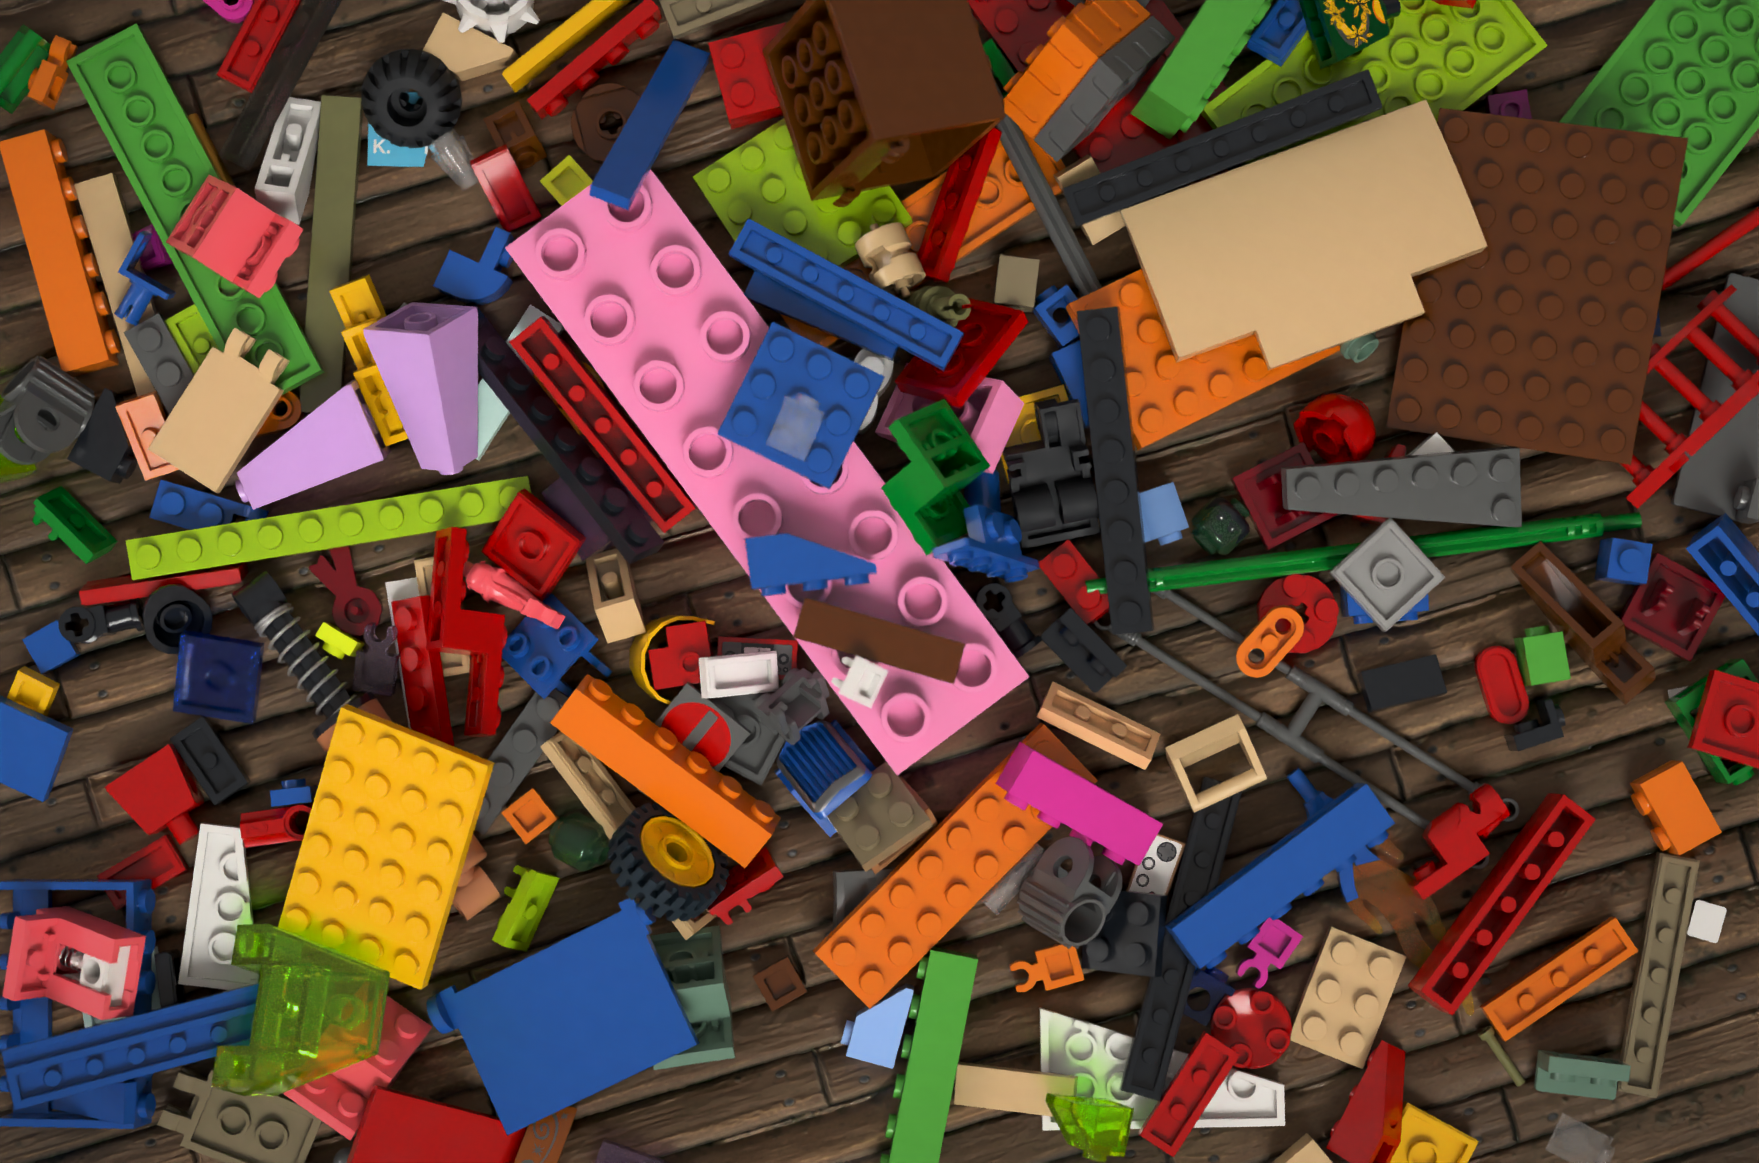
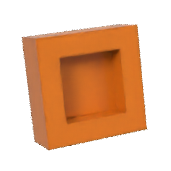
M535 787L501 812L525 844H528L559 819Z

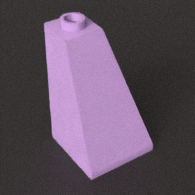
M411 302L364 328V337L421 469L437 470L442 475H452L461 472L463 466L478 457L477 307Z
M356 379L341 388L237 472L239 480L235 481V485L244 503L250 502L254 510L377 463L387 457L392 450L390 446H385Z

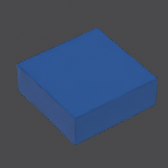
M55 620L22 639L41 674H47L81 655L74 642L66 640L61 635L59 620Z

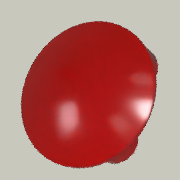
M1258 988L1239 989L1225 996L1215 1008L1211 1019V1035L1240 1054L1234 1066L1246 1069L1266 1067L1277 1061L1289 1047L1292 1033L1289 1013L1284 1004L1268 991Z

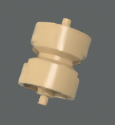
M877 223L870 226L872 231L862 236L855 243L856 251L863 266L872 269L869 278L873 285L894 296L901 293L903 298L911 295L909 289L919 284L925 278L924 269L916 253L908 252L912 244L901 223H890L881 227Z

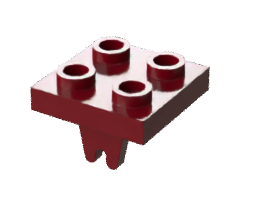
M1304 442L1230 479L1266 550L1338 515L1335 513L1296 511L1283 508L1281 467L1315 464Z
M1657 552L1653 553L1650 559L1647 584L1635 586L1619 619L1624 623L1625 629L1688 662L1692 660L1725 595L1715 583Z

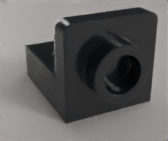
M1551 698L1535 700L1542 723L1539 724L1537 718L1514 724L1515 732L1504 735L1509 750L1521 751L1564 737L1561 727L1565 726L1566 723L1560 705L1558 703L1553 704Z

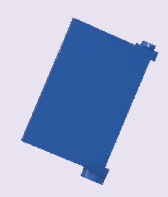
M636 897L633 900L628 898L618 903L622 911L459 992L456 986L453 985L427 999L426 1007L429 1018L440 1033L447 1034L459 1028L507 1135L699 1044L649 936L652 933L649 925L656 921V916L652 915L653 908L650 906L646 911L638 906L639 903Z

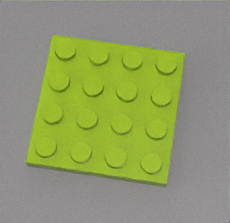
M784 118L692 176L734 242L749 218L841 268L859 258L855 243L862 236L872 231L870 228L872 224L877 223L881 227L890 223H901L906 228L913 223L911 216L891 186L862 191L846 207L833 205L840 196L811 201Z

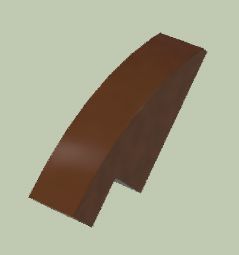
M1541 541L1510 566V570L1557 631H1563V636L1567 643L1625 705L1656 679L1655 668L1626 641L1624 623Z

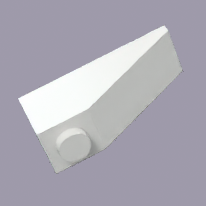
M284 96L254 189L256 200L274 213L300 225L310 191L319 138L321 102Z

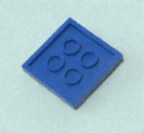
M772 322L717 434L830 490L885 376Z

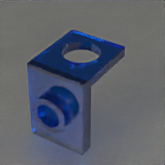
M1195 967L1189 991L1196 987L1206 989L1210 995V1002L1205 1009L1197 1011L1191 1009L1186 1001L1183 1014L1207 1026L1224 994L1226 993L1232 997L1236 990L1226 982L1229 975L1216 967L1211 969L1206 967L1205 970Z

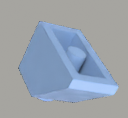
M902 985L885 995L874 1007L869 1009L866 1006L857 1011L854 1022L846 1021L840 1044L848 1045L846 1050L847 1057L893 1069L914 992L913 985Z

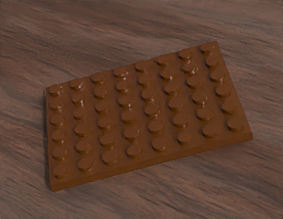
M1440 108L1437 124L1472 204L1487 247L1480 253L1412 277L1425 313L1403 323L1386 427L1427 434L1438 432L1440 436L1631 465L1688 138Z

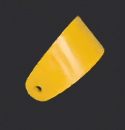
M667 615L650 621L645 626L646 633L636 635L629 649V667L637 685L651 698L669 705L671 701L660 697L650 686L645 672V653L651 639L663 626L677 620L706 621L707 624L715 625V621L687 615Z

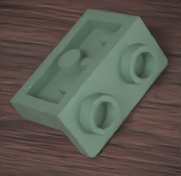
M1538 1050L1534 1088L1541 1092L1614 1100L1616 1098L1618 1081L1629 1082L1631 1066L1619 1059Z

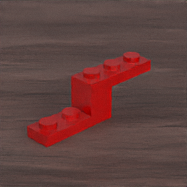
M448 527L436 531L426 650L471 656L464 736L496 735V728H498L501 721V708L498 705L499 689L504 681V668L501 665L502 649L505 647L508 637L507 628L504 626L505 615L460 609L466 595L463 570L464 563H466L469 556L470 547L469 542L466 540L467 529Z

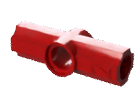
M313 803L241 813L240 832L245 848L303 841L305 833L297 828L296 817L301 811L310 814Z

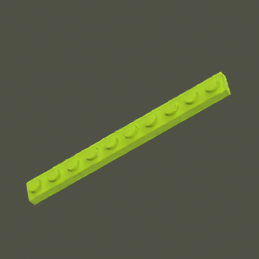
M529 476L126 540L132 580L148 579L432 533L448 527L463 528L500 522L519 491L525 488L531 493Z

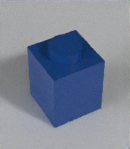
M1619 538L1600 540L1594 579L1632 586L1647 584L1653 544Z

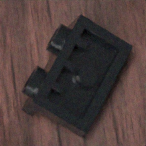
M1071 608L1067 609L1041 634L1042 641L1092 692H1098L1112 677H1117L1127 667Z

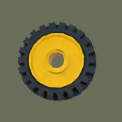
M657 802L653 805L646 803L636 808L621 823L609 840L608 860L613 861L610 869L612 874H620L616 882L620 888L628 886L629 890L626 895L631 900L637 896L640 899L638 905L640 908L646 911L651 906L653 908L652 915L661 918L666 914L667 920L674 922L678 918L681 922L688 921L691 917L694 919L716 900L727 884L726 879L729 877V870L725 869V867L728 865L725 856H720L722 851Z

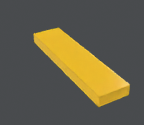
M591 0L502 71V76L512 90L517 93L632 0Z

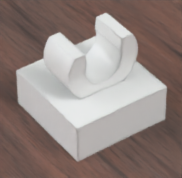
M857 655L855 659L843 657L841 662L850 667L844 681L833 677L831 682L834 686L840 688L838 694L871 708L887 676L888 670Z

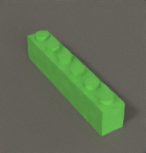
M932 947L929 950L928 956L925 955L918 963L916 978L923 979L920 995L913 994L908 1018L915 1019L913 1034L904 1035L900 1057L908 1060L905 1075L897 1073L893 1098L900 1099L897 1115L889 1113L885 1138L892 1139L889 1154L881 1153L879 1163H939L977 969V955Z

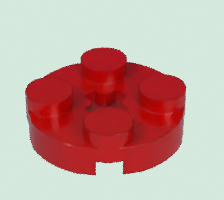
M1293 574L1274 580L1264 589L1257 603L1258 622L1270 609L1276 606L1292 605L1297 607L1300 604L1305 606L1304 614L1307 616V619L1304 622L1303 635L1288 653L1303 654L1320 648L1330 639L1337 625L1339 607L1332 592L1323 582L1309 575ZM1281 618L1276 622L1275 627L1278 631L1285 632L1289 630L1291 623L1288 619Z

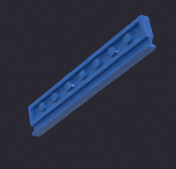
M328 964L1 1049L13 1107L14 1110L328 1027L342 1010L332 975V967Z

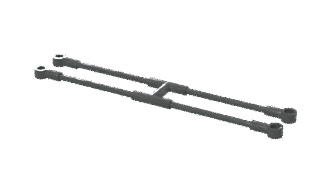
M1173 590L1152 592L1161 597V599L1167 598L1237 644H1240L1245 636ZM1098 621L1093 623L1098 630H1108L1112 633L1111 623L1108 626H1101ZM1142 633L1115 634L1128 644H1131V646L1137 645L1256 722V726L1314 763L1319 762L1354 785L1356 783L1367 784L1380 802L1424 830L1430 823L1429 820L1325 755L1323 749L1301 736L1322 702L1333 707V709L1344 716L1350 715L1467 790L1468 795L1482 786L1478 782H1471L1354 707V703L1313 676H1310V674L1296 665L1290 666L1281 660L1275 667L1286 674V679H1289L1308 692L1291 722L1286 726L1265 712L1261 714L1141 637ZM1256 648L1250 651L1263 659L1264 652ZM1501 797L1504 803L1508 802L1512 807L1510 816L1503 821L1511 822L1519 815V805L1514 799ZM1489 855L1471 868H1484L1489 862Z

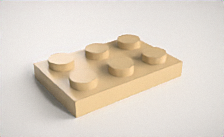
M1329 926L1292 1019L1290 1041L1363 1069L1407 956Z

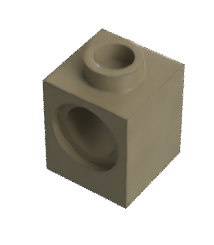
M1000 255L993 304L1022 310L1024 313H1032L1040 260Z

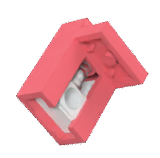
M70 906L36 909L35 915L15 916L2 997L12 1001L47 997L100 1020L132 1016L146 936Z

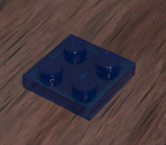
M185 630L180 635L173 711L253 724L257 716L264 643Z

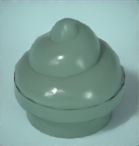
M1376 332L1340 344L1341 354L1346 359H1352L1355 363L1362 362L1378 347L1379 340L1375 337Z

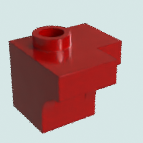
M700 621L665 627L668 647L648 650L654 690L685 686L687 682L692 685L700 684L699 658L714 656L707 622Z

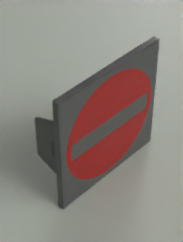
M689 682L686 683L655 722L657 726L670 730L677 737L678 742L691 752H698L705 756L710 766L717 772L721 770L751 733L750 730L734 718V711L718 698H702L701 691Z

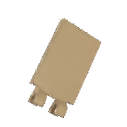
M235 327L226 341L223 352L212 346L148 448L157 456L216 493L221 492L283 394L284 390L274 384L290 362L277 352L268 349L259 368L243 358L250 351L256 339Z

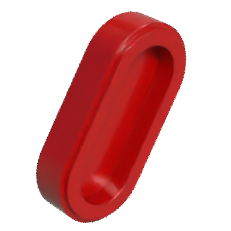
M1503 646L1486 647L1476 656L1474 669L1487 711L1499 723H1517L1526 716L1529 710V699L1514 654Z

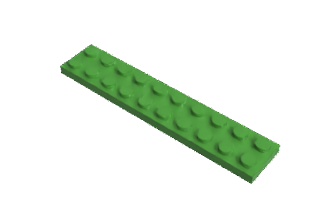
M136 23L67 60L66 62L218 349L222 352L224 351L226 341L235 327L256 339L250 351L243 358L259 368L268 349L290 361L274 384L284 390L282 395L324 373L319 360L277 282L269 291L264 292L259 299L166 243L207 176L211 175L220 180L222 179L141 27Z

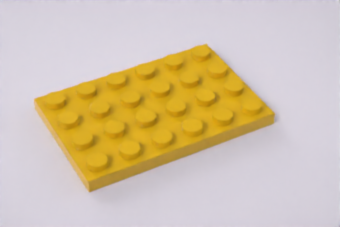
M349 704L342 706L277 930L419 990L428 986L494 762Z

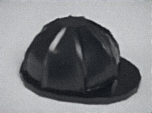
M168 584L159 587L149 595L144 604L143 625L147 640L155 649L166 654H183L192 651L205 641L211 631L213 617L209 605L201 596L181 584Z

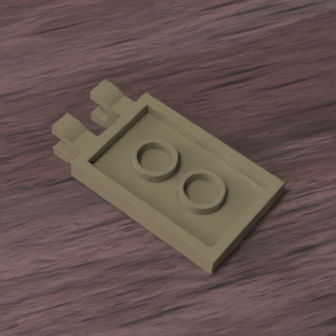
M184 1066L182 1071L178 1072L173 1087L195 1094L189 1111L187 1113L181 1108L168 1104L167 1108L163 1109L157 1125L184 1134L180 1146L224 1163H305L322 1121L281 1093L216 1068H212L208 1078H206L199 1072Z

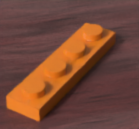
M1611 916L1479 1007L1500 1038L1506 1042L1638 952V949L1616 917Z

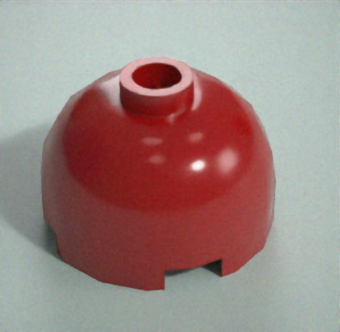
M1328 393L1318 396L1300 411L1299 418L1293 425L1299 442H1304L1309 453L1314 449L1319 456L1328 461L1327 463L1365 460L1373 449L1376 436L1374 422L1368 407L1362 401L1341 393Z

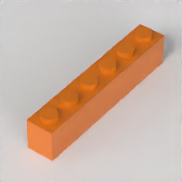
M45 129L0 141L2 159L61 370L72 377H77L119 365L116 353L121 352V345L115 330H110L106 315L110 314V306L103 291L99 292L95 277L100 275V270L94 254L88 253L85 238H89V233L84 217L81 214L78 215L74 200H78L74 186L75 182L71 176L67 177L63 163L68 161L63 141L60 138L57 139L56 136Z
M588 673L550 722V724L744 868L747 867L769 840L781 817L775 814V811L768 803L757 800L748 794L734 778L717 772L710 766L705 756L698 752H691L678 742L677 737L670 730L657 726L645 717L644 712L638 706L625 702L613 693L607 683L600 679H594Z

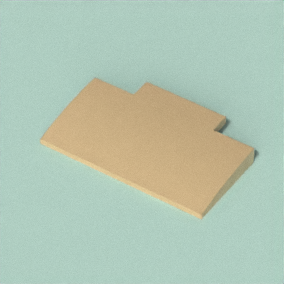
M1427 100L1417 102L1121 210V215L1176 363L1255 334L1267 368L1271 370L1423 315L1425 311L1412 277L1475 255L1487 247L1461 177Z

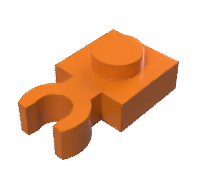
M55 35L51 43L47 61L42 60L40 67L33 70L28 81V89L30 90L28 97L52 110L55 109L69 75L66 72L68 67L66 61L75 56L78 46L71 44V41Z
M1060 943L1034 950L1037 959L1035 963L1017 960L1009 965L1011 971L1024 969L1028 972V979L1024 983L1015 985L1017 992L1029 991L1033 988L1036 981L1043 980L1046 991L1085 980L1076 948L1071 946L1068 949Z

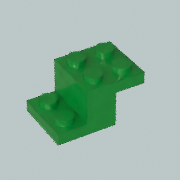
M945 399L903 416L888 427L895 437L898 446L905 452L911 462L881 487L888 497L891 506L898 512L912 533L914 540L921 546L927 556L933 553V548L957 541L968 535L963 509L970 506L960 491L990 467Z

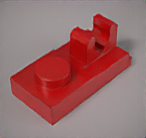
M766 846L756 854L746 868L738 864L729 870V877L726 879L727 884L707 908L712 916L716 914L726 925L733 923L729 914L731 909L738 905L746 913L750 912L752 907L748 898L751 899L760 892L769 890L775 882L784 877Z

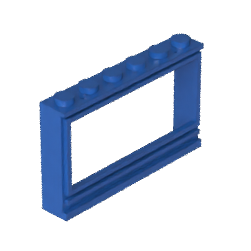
M11 879L0 881V890H13V911L1 914V929H13L15 916L35 915L36 909L52 908V890H126V929L146 936L133 1015L152 1010V993L156 985L155 974L152 971V952L156 944L155 933L152 930V912L156 902L155 893L152 889V879ZM4 953L0 956L1 970H7L9 953ZM1 995L0 1009L2 1011L13 1010V1032L0 1037V1050L52 1036V999L41 997L12 1001ZM154 1073L129 1079L137 1082L135 1123L122 1125L64 1111H52L50 1109V1101L17 1110H14L13 1107V1113L0 1117V1126L135 1129L152 1123V1116L156 1108V1099L152 1093V1075ZM6 1075L0 1078L1 1092H10Z

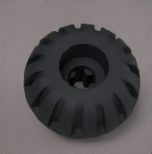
M414 48L392 51L379 58L367 72L361 90L362 106L368 123L371 124L374 131L381 138H385L391 144L399 147L422 148L442 140L456 125L462 107V94L455 74L433 54ZM410 89L417 91L418 96L422 97L417 100L416 104L409 103L407 92Z

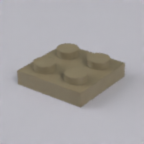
M888 762L873 770L870 780L827 816L865 872L933 826L930 818Z

